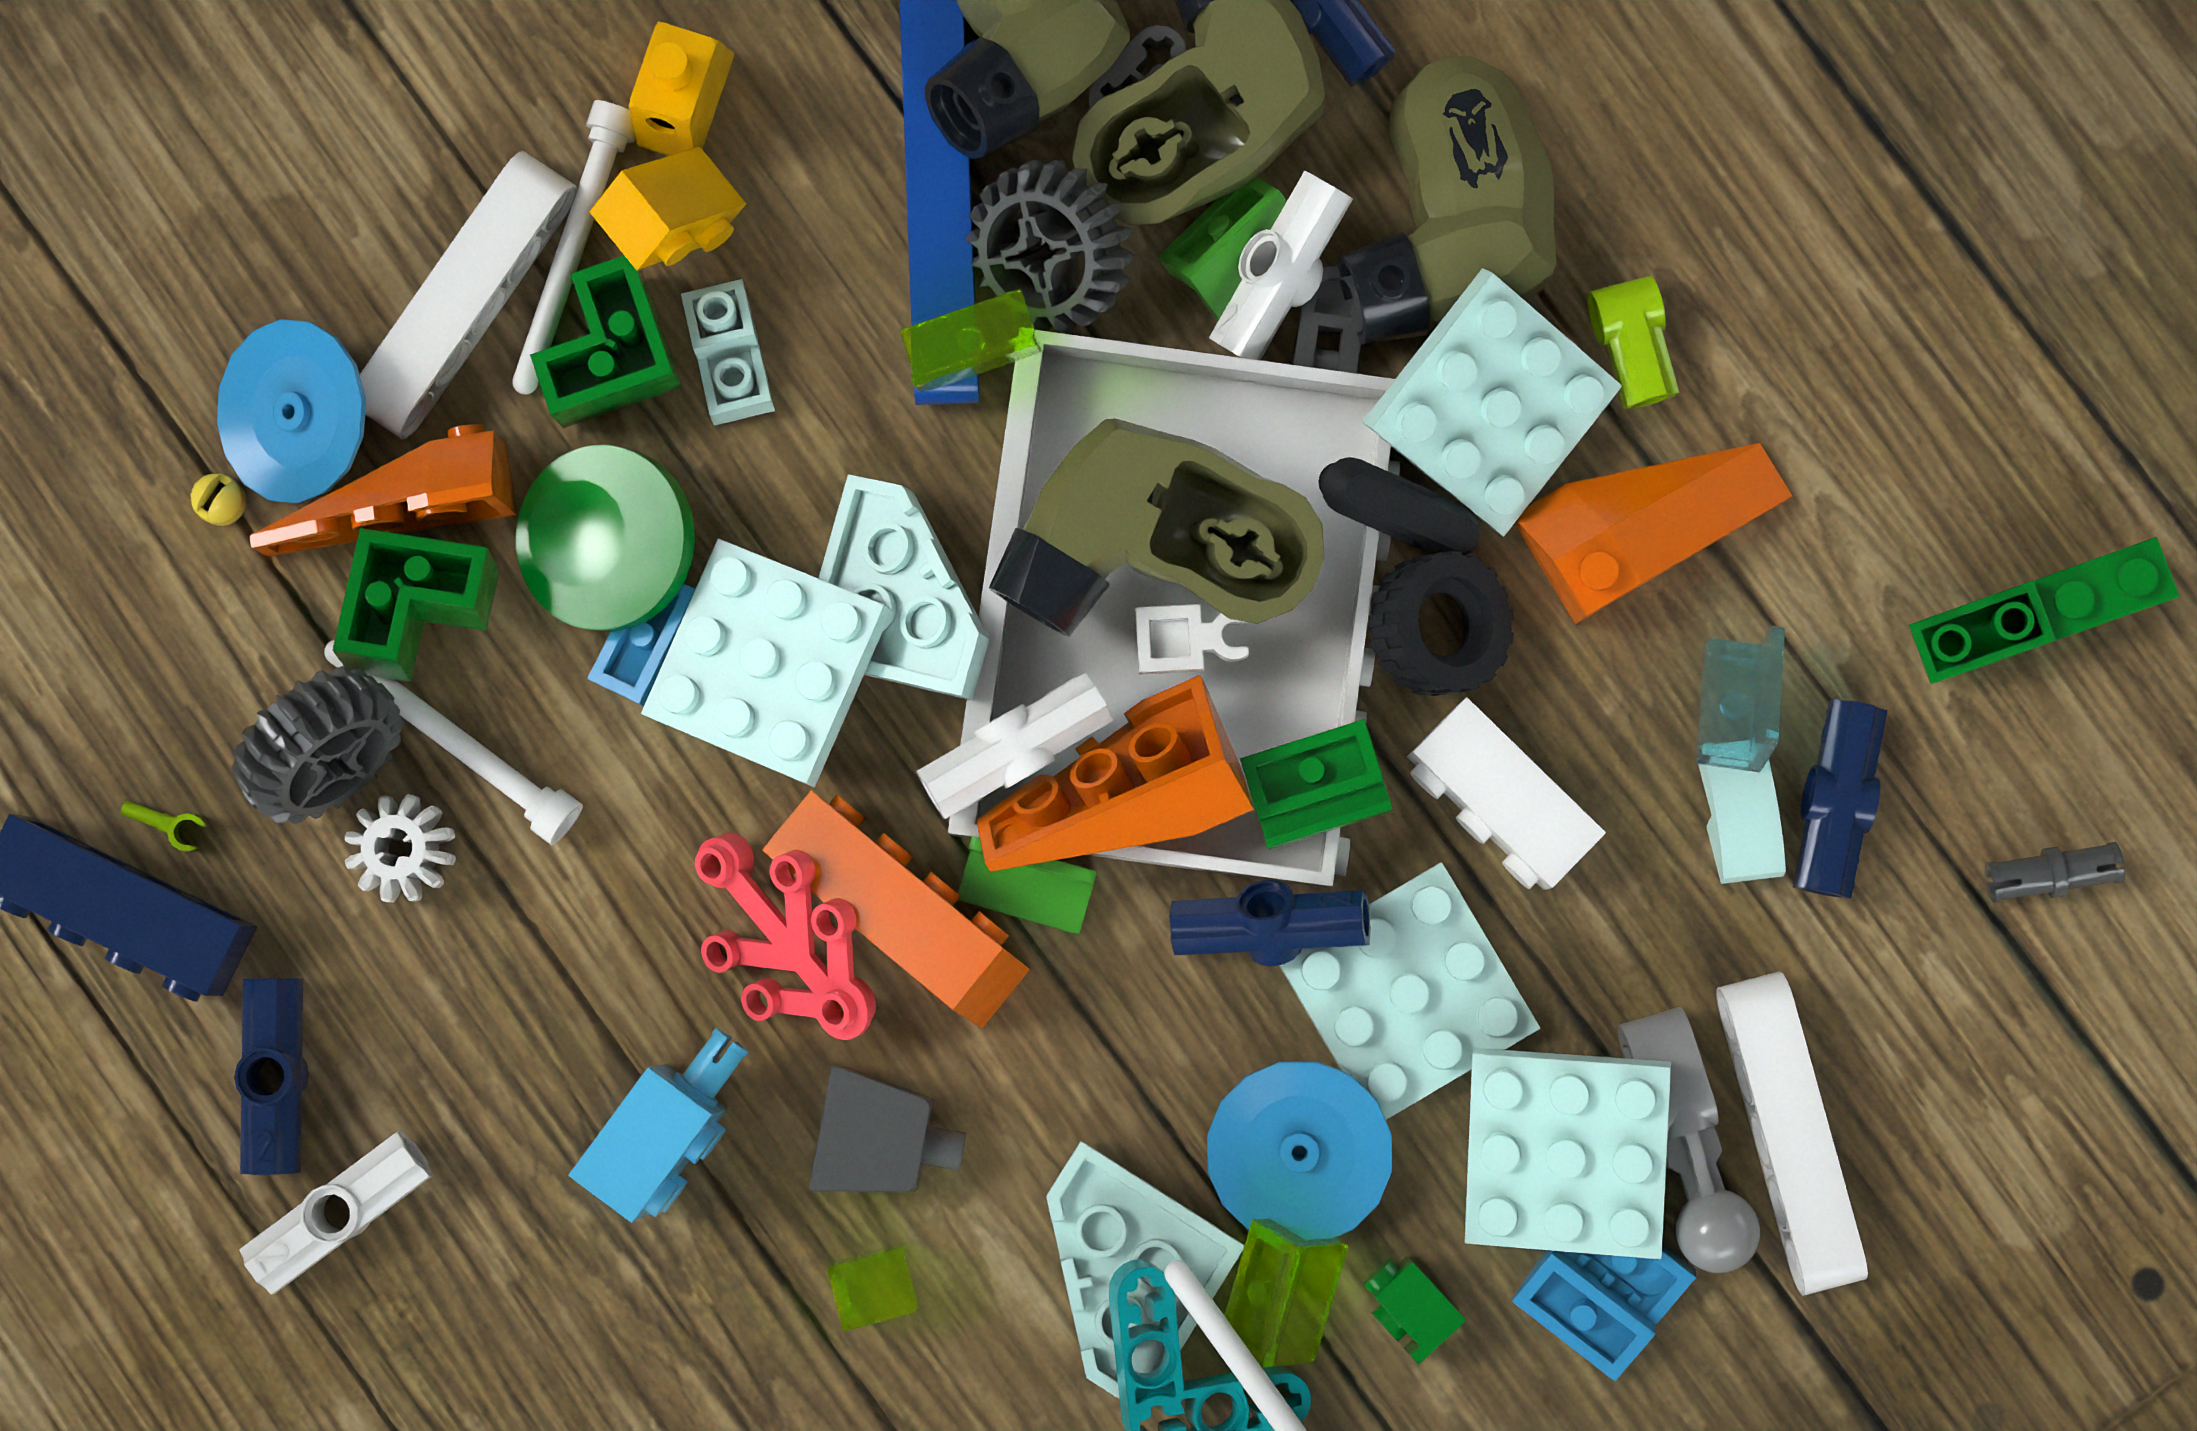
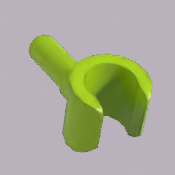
M126 800L121 808V815L166 833L172 846L180 851L189 852L200 849V847L186 844L180 839L179 828L182 823L192 820L198 825L209 827L206 819L199 814L185 813L175 817Z

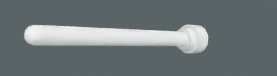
M594 100L586 126L591 129L588 140L593 145L513 377V387L520 394H530L538 386L539 380L530 354L550 348L573 283L570 274L577 271L595 219L589 211L603 195L617 152H624L626 144L634 143L635 141L630 110L613 103Z
M334 640L326 645L324 654L326 659L338 668L343 666V664L332 651ZM372 676L378 683H382L395 698L393 702L400 709V716L526 810L524 817L532 822L530 829L550 845H554L570 830L582 811V803L563 789L555 792L547 786L541 790L398 681Z
M1179 1260L1170 1262L1164 1272L1166 1281L1275 1431H1307L1189 1266Z

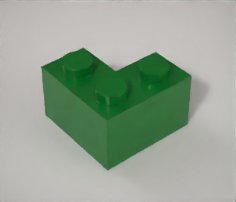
M625 255L571 273L570 275L591 334L530 354L549 413L561 427L566 428L681 388L682 384L642 269L637 271Z
M360 528L332 649L343 666L348 670L361 668L367 675L411 682L424 622L487 631L499 576V569L488 548Z

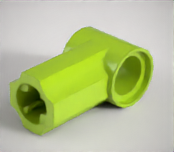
M1646 276L1589 291L1587 294V306L1591 325L1598 343L1601 346L1606 345L1615 380L1622 385L1619 394L1624 410L1653 405L1675 397L1680 393L1662 332L1666 326L1665 310L1655 279L1652 276Z

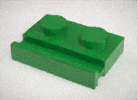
M1364 719L1240 758L1269 850L1394 811Z

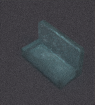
M1771 626L1760 645L1709 638L1703 654L1696 764L1760 773L1779 741L1784 627Z

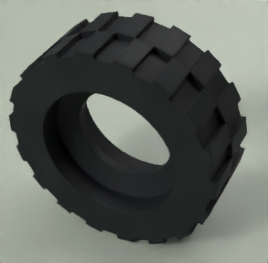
M1456 551L1415 557L1394 566L1395 570L1393 572L1386 573L1381 579V586L1378 592H1374L1370 603L1373 604L1372 613L1368 615V628H1371L1372 640L1370 642L1373 652L1376 651L1378 654L1379 664L1385 673L1389 672L1394 678L1393 682L1401 688L1407 687L1412 690L1411 693L1421 696L1430 694L1431 696L1473 691L1480 688L1481 683L1490 682L1497 675L1495 673L1500 666H1504L1508 658L1507 651L1509 645H1512L1514 633L1511 632L1512 621H1514L1513 608L1510 609L1507 600L1509 595L1505 586H1501L1496 579L1498 575L1490 567L1486 568L1480 563V559L1473 555L1463 556L1462 552ZM1433 593H1444L1454 598L1463 618L1464 635L1462 644L1454 653L1447 656L1431 652L1425 646L1419 630L1418 616L1420 606Z

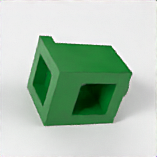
M1407 1256L1398 1264L1392 1258H1389L1375 1269L1363 1283L1365 1288L1380 1303L1371 1312L1372 1315L1397 1342L1406 1334L1412 1338L1404 1349L1418 1365L1466 1321L1459 1311Z

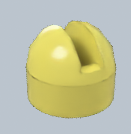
M221 473L203 476L194 484L190 495L195 513L201 519L216 526H225L237 521L244 513L247 503L246 493L242 485L230 476ZM218 483H223L225 486L216 495L209 510L206 511L203 506Z

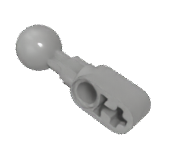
M1676 1007L1619 1024L1617 1026V1033L1624 1058L1671 1062L1666 1166L1679 1173L1688 1200L1680 1210L1676 1221V1239L1679 1248L1689 1262L1704 1271L1727 1273L1744 1266L1755 1254L1760 1240V1225L1757 1215L1750 1204L1741 1196L1724 1189L1716 1164L1722 1152L1715 1125L1719 1123L1717 1106L1689 1020L1681 1007Z

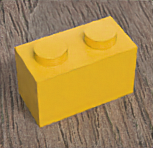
M698 146L622 170L589 212L638 271L663 262L666 266H671L682 260L691 251L702 248L704 252L716 249L733 233L734 227L730 223L744 208L746 202L703 149Z

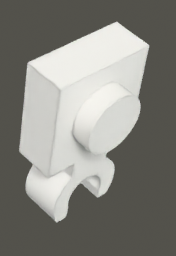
M1200 604L1135 608L1139 675L1203 671V652H1214L1217 657L1229 662L1243 660L1249 655L1248 647H1230L1222 639V631L1225 627L1246 624L1244 621L1229 619L1220 614L1213 622L1201 623Z

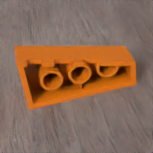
M811 790L764 846L762 851L771 859L795 849L807 853L815 866V877L811 883V892L824 903L834 898L846 900L855 911L856 930L953 1011L982 1029L1030 971L1026 965L1001 946L1009 935L980 911L972 920L963 915L953 906L961 897L958 893L932 872L928 874L924 881L906 868V865L913 856L885 833L874 842L859 829V826L866 818L837 794L828 804ZM789 863V873L795 879H797L796 870L791 863Z

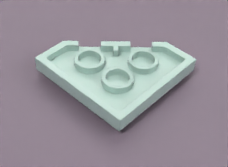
M848 474L818 579L881 603L892 610L864 675L972 701L990 638L913 491L902 485Z
M1081 1140L1047 1193L1046 1198L1086 1378L1119 1399L1109 1302V1283L1114 1272L1122 1264L1132 1260H1146L1156 1265L1163 1272H1165V1268L1170 1262L1176 1260L1183 1261L1189 1266L1213 1299L1245 1248V1245ZM1143 1277L1138 1278L1137 1289L1133 1292H1127V1297L1139 1305L1142 1324L1160 1325V1321H1152L1145 1311V1295L1155 1292V1287L1145 1281ZM1174 1292L1181 1350L1197 1322ZM1130 1323L1128 1328L1136 1326L1137 1324ZM1149 1339L1141 1342L1132 1354L1134 1370L1139 1373L1154 1371L1163 1360L1164 1349L1162 1343L1158 1340Z

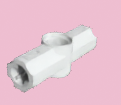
M1304 171L1271 230L1266 229L1258 232L1245 245L1238 266L1242 281L1209 338L1241 358L1261 360L1291 306L1298 307L1305 304L1318 290L1323 276V265L1319 257L1353 198Z
M1085 673L1052 690L1045 697L1028 707L1021 704L975 731L973 739L917 770L916 773L943 819H946L982 800L985 795L1002 785L1007 789L1056 760L1054 755L1114 720L1099 690Z
M397 1131L328 1184L312 1190L300 1205L239 1249L243 1256L245 1267L257 1283L266 1288L271 1295L276 1294L346 1240L361 1234L373 1220L431 1178L434 1174L429 1167L428 1160L418 1146L403 1131ZM333 1194L344 1199L350 1209L349 1221L342 1230L332 1227L324 1216L326 1201Z

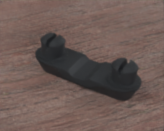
M1353 457L1339 459L1335 463H1330L1320 473L1318 480L1319 489L1323 494L1328 507L1343 516L1430 554L1456 551L1462 552V555L1466 556L1478 544L1480 537L1479 524L1476 516L1470 509L1403 477Z

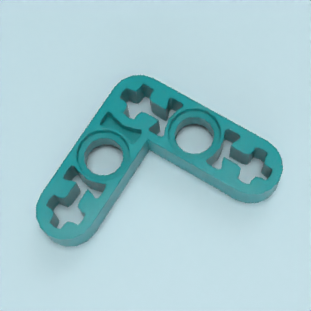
M1132 1260L1122 1264L1114 1272L1110 1280L1109 1302L1121 1419L1124 1430L1148 1431L1143 1425H1140V1422L1148 1420L1151 1417V1408L1157 1406L1168 1416L1185 1414L1190 1424V1429L1186 1430L1187 1426L1178 1418L1162 1420L1158 1423V1431H1275L1256 1404L1248 1405L1247 1398L1243 1392L1244 1387L1233 1372L1183 1381L1173 1289L1166 1281L1164 1272L1146 1260ZM1143 1277L1145 1281L1155 1287V1292L1145 1295V1311L1152 1321H1160V1325L1142 1324L1139 1305L1127 1297V1292H1133L1137 1289L1138 1278ZM1130 1323L1137 1324L1136 1326L1128 1328ZM1148 1339L1160 1341L1164 1349L1161 1364L1149 1373L1135 1371L1132 1365V1354L1135 1348L1141 1342ZM1270 1365L1262 1367L1275 1387L1280 1384L1291 1393V1397L1285 1398V1401L1302 1422L1310 1410L1311 1395L1308 1386L1299 1376L1283 1366ZM1227 1393L1232 1400V1411L1229 1417L1223 1423L1216 1426L1204 1424L1201 1417V1408L1204 1401L1212 1394ZM1185 1399L1184 1408L1181 1405V1400ZM1249 1410L1252 1414L1251 1418H1249Z

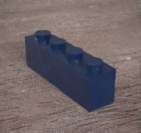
M9 814L0 831L1 910L21 918H27L30 911L51 921L47 929L51 934L79 946H84L86 940L89 939L106 947L108 951L104 958L107 961L137 974H141L145 966L166 977L162 984L163 988L188 1000L198 1002L201 994L205 996L224 995L258 926L32 817Z

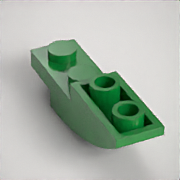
M2157 537L1917 621L1908 626L1931 685L2180 597L2159 540Z

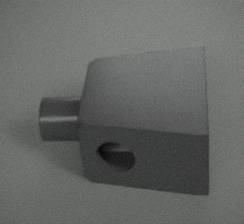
M832 1066L809 1190L915 1192L919 1186L922 1165L960 1171L966 1132L930 1126L934 1105L933 1098L849 1067Z

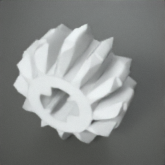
M407 794L399 808L393 797L381 796L378 799L380 818L375 813L362 808L357 812L356 816L359 822L367 828L365 833L351 831L345 834V841L347 843L361 846V853L351 855L345 860L346 867L353 870L368 867L360 877L358 886L363 891H371L381 884L380 896L382 901L395 902L401 888L409 901H419L422 899L423 892L421 880L432 888H440L444 884L442 876L433 869L435 864L454 865L455 855L439 851V844L450 842L455 838L454 830L448 827L432 830L439 822L442 811L436 806H430L420 813V798ZM403 839L404 842L412 843L410 857L401 856L398 858L397 855L389 854L391 840L401 841Z

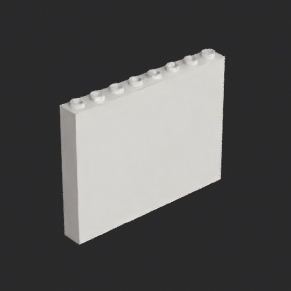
M1020 328L979 611V619L990 640L973 700H967L960 746L975 737L974 732L1021 704L1028 707L1045 697L1052 690L1085 673L1099 690L1114 721L1054 755L1055 761L1007 789L1002 785L985 795L977 803L956 815H951L948 828L950 836L971 839L972 836L980 838L976 822L979 817L1036 776L1041 774L1053 777L1080 757L1075 750L1076 747L1090 737H1093L1098 743L1102 742L1128 723L1124 713L1140 701L1198 675H1201L1241 768L1240 758L1362 719L1366 722L1367 712L1356 711L1359 685L1370 687L1374 669L1375 652L1371 648H1364L1368 615H1371L1373 604L1370 603L1374 592H1378L1380 586L1373 585L1376 560L1387 561L1391 536L1343 516L1328 507L1319 489L1318 480L1320 473L1327 465L1347 457L1364 460L1399 476L1400 462L1389 460L1391 446L1362 423L1395 379ZM1105 419H1120L1165 433L1193 439L1211 446L1260 476L1286 485L1306 497L1322 522L1325 559L1313 590L1290 612L1259 624L1246 622V624L1229 625L1223 629L1222 639L1224 643L1230 647H1248L1249 655L1247 658L1236 662H1229L1220 659L1214 652H1203V671L1139 675L1135 608L1200 604L1201 623L1213 622L1221 613L1182 585L1153 579L1136 572L1125 563L1106 577L1105 580L1109 582L1110 586L1070 637L1038 622L989 589L1015 528L1023 529L1045 483L1074 445ZM1243 771L1254 810L1194 836L1087 855L1330 888L1333 886L1334 875H1346L1350 838L1339 837L1340 828L1269 850Z

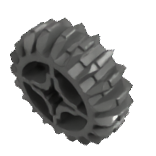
M1033 160L1018 169L1013 167L1000 174L997 182L984 188L980 194L983 202L975 206L968 215L977 227L973 228L964 240L978 248V252L973 255V262L970 265L981 268L985 276L981 278L976 289L988 290L992 288L997 295L992 309L1002 310L1010 306L1012 308V325H1021L1031 320L1034 330L1047 331L1054 327L1057 333L1069 332L1077 325L1079 327L1081 325L1087 326L1098 319L1100 312H1105L1114 306L1118 299L1116 292L1123 289L1130 279L1122 268L1132 262L1135 254L1120 246V243L1130 237L1133 229L1117 226L1114 217L1119 215L1123 204L1114 203L1107 206L1102 199L1105 195L1107 184L1097 183L1089 188L1087 186V168H1076L1068 173L1064 160H1054L1045 166L1041 160ZM1021 208L1023 218L1018 220L1020 225V237L1019 240L1015 242L1014 226L1017 214ZM1039 242H1041V246H1037V247L1034 246V245L1038 244ZM1048 243L1049 246H1050V248H1051V249H1055V250L1051 251V250L1048 248V245H1043V244ZM1056 248H1065L1057 253ZM1085 252L1084 275L1077 289L1075 276L1080 274L1078 256L1080 253Z
M341 666L335 668L330 674L323 670L318 671L311 681L306 683L300 680L296 681L291 691L283 696L276 695L275 703L266 710L258 711L257 722L245 728L241 733L244 741L238 744L232 752L236 760L231 770L237 778V784L243 790L242 795L254 809L258 808L265 817L270 816L277 824L288 820L293 824L303 822L308 816L317 819L322 816L326 809L332 806L337 809L340 808L343 800L352 794L359 795L360 788L367 781L377 779L376 771L380 766L389 763L393 758L390 751L396 748L402 740L399 732L405 723L399 715L400 709L393 702L395 698L382 683H378L371 675L368 676L361 668L348 670Z

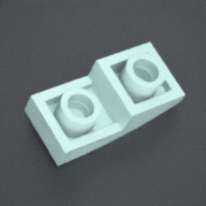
M739 279L681 293L692 347L698 360L709 415L713 425L775 411L743 280Z
M1764 740L1702 747L1697 761L1712 815L1706 827L1721 884L1783 877L1786 872L1782 827L1773 776Z

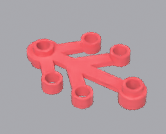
M727 832L706 840L700 846L695 858L697 874L707 884L717 888L725 887L770 940L741 938L732 930L718 932L707 937L702 944L701 954L706 966L717 973L725 972L738 965L795 971L811 989L782 988L772 978H763L746 986L742 992L741 1002L744 1011L753 1020L764 1021L779 1013L817 1018L821 1027L829 1035L837 1039L850 1040L863 1034L870 1026L875 1015L876 999L869 985L862 979L854 977L852 932L856 926V914L853 907L844 899L834 898L818 905L812 912L811 883L815 877V866L807 853L795 849L775 857L770 865V877L773 884L780 891L784 892L785 918L750 876L754 867V854L745 838L737 833ZM789 863H791L796 870V880L789 873ZM830 912L837 918L838 929L830 921ZM814 932L820 939L827 942V967L815 954ZM720 943L727 951V959L720 951ZM760 992L765 995L768 1007L762 1003Z

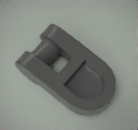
M1338 266L1323 268L1322 281L1318 290L1309 301L1300 306L1291 365L1355 374L1357 372L1361 345L1357 332L1363 331L1361 304L1352 275L1341 278ZM1340 280L1345 281L1350 287L1352 299H1344ZM1318 331L1340 334L1338 351L1316 348Z

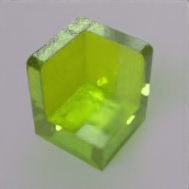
M906 1242L834 1261L827 1267L843 1332L911 1314L918 1309L919 1304L907 1262L909 1251Z

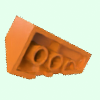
M482 424L453 427L447 431L448 438L429 441L251 534V548L270 557L357 542L360 528L406 534L517 515L506 441L494 430L486 431V426Z
M1761 443L1566 483L1528 505L1514 524L1576 625L1793 496Z
M1201 675L1140 701L1124 713L1128 723L1102 742L1098 743L1093 737H1090L1076 747L1075 750L1080 757L1053 777L1041 774L1036 776L979 817L976 822L984 862L990 872L1194 836L1254 810L1241 765Z

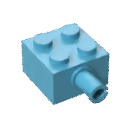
M715 1027L711 1037L683 1074L676 1072L667 1064L648 1067L568 1176L631 1223L649 1214L656 1218L661 1211L665 1213L688 1183L687 1180L680 1176L689 1161L696 1164L699 1159L704 1160L725 1133L726 1128L718 1122L727 1109L719 1104L714 1097L741 1060L749 1054V1050L738 1041L736 1043L732 1042L718 1062L717 1057L732 1037Z

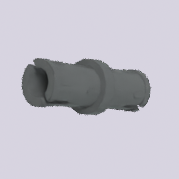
M2116 842L2061 852L2058 847L2044 848L2041 850L2040 856L1997 863H1985V877H1992L1993 882H1986V886L1993 903L2048 893L2051 898L2067 896L2068 889L2111 882H2123L2125 879V868H2116L2115 863H2122L2124 861L2119 845Z

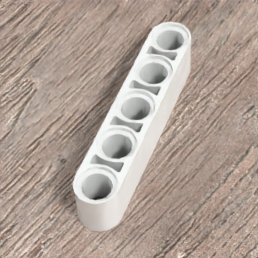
M525 151L518 152L510 159L360 373L366 398L365 415L400 439L408 438L418 429L572 207L578 189L575 184Z
M1779 971L1718 987L1716 989V998L1722 1025L1788 1265L1797 1289L1804 1296L1867 1279L1868 1269L1864 1250L1795 1001L1787 979Z

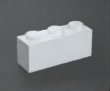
M1467 697L1407 756L1416 765L1410 772L1415 781L1435 799H1438L1444 793L1462 810L1456 816L1457 821L1482 844L1489 838L1508 855L1502 862L1503 866L1528 889L1535 883L1543 890L1553 888L1606 833Z

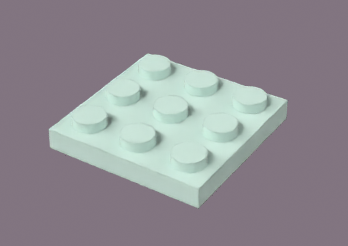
M1482 268L1362 423L1463 506L1470 509L1474 515L1491 529L1504 537L1621 389L1622 385L1500 278Z
M718 539L641 714L815 788L892 610L881 603Z
M1442 862L1369 904L1371 927L1369 945L1302 949L1301 953L1294 960L1279 965L1339 1069L1351 1074L1377 1099L1386 1120L1472 1069V1053L1474 1048L1505 1050L1541 1029Z
M1474 1048L1472 1053L1465 1243L1661 1259L1671 1062Z

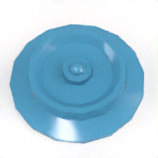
M279 319L251 332L230 357L219 385L217 426L225 457L244 485L269 501L302 504L330 492L351 469L364 437L366 398L358 367L339 338L314 322Z
M1279 1061L1246 1075L1220 1101L1207 1134L1208 1174L1222 1205L1249 1231L1282 1244H1320L1354 1230L1379 1204L1392 1173V1133L1377 1099L1351 1074L1318 1061Z

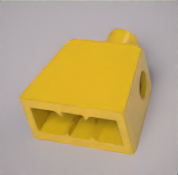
M658 21L654 27L630 97L629 110L637 145L667 156L698 146L703 149L734 58V52L719 40ZM660 119L668 122L675 129L660 126Z

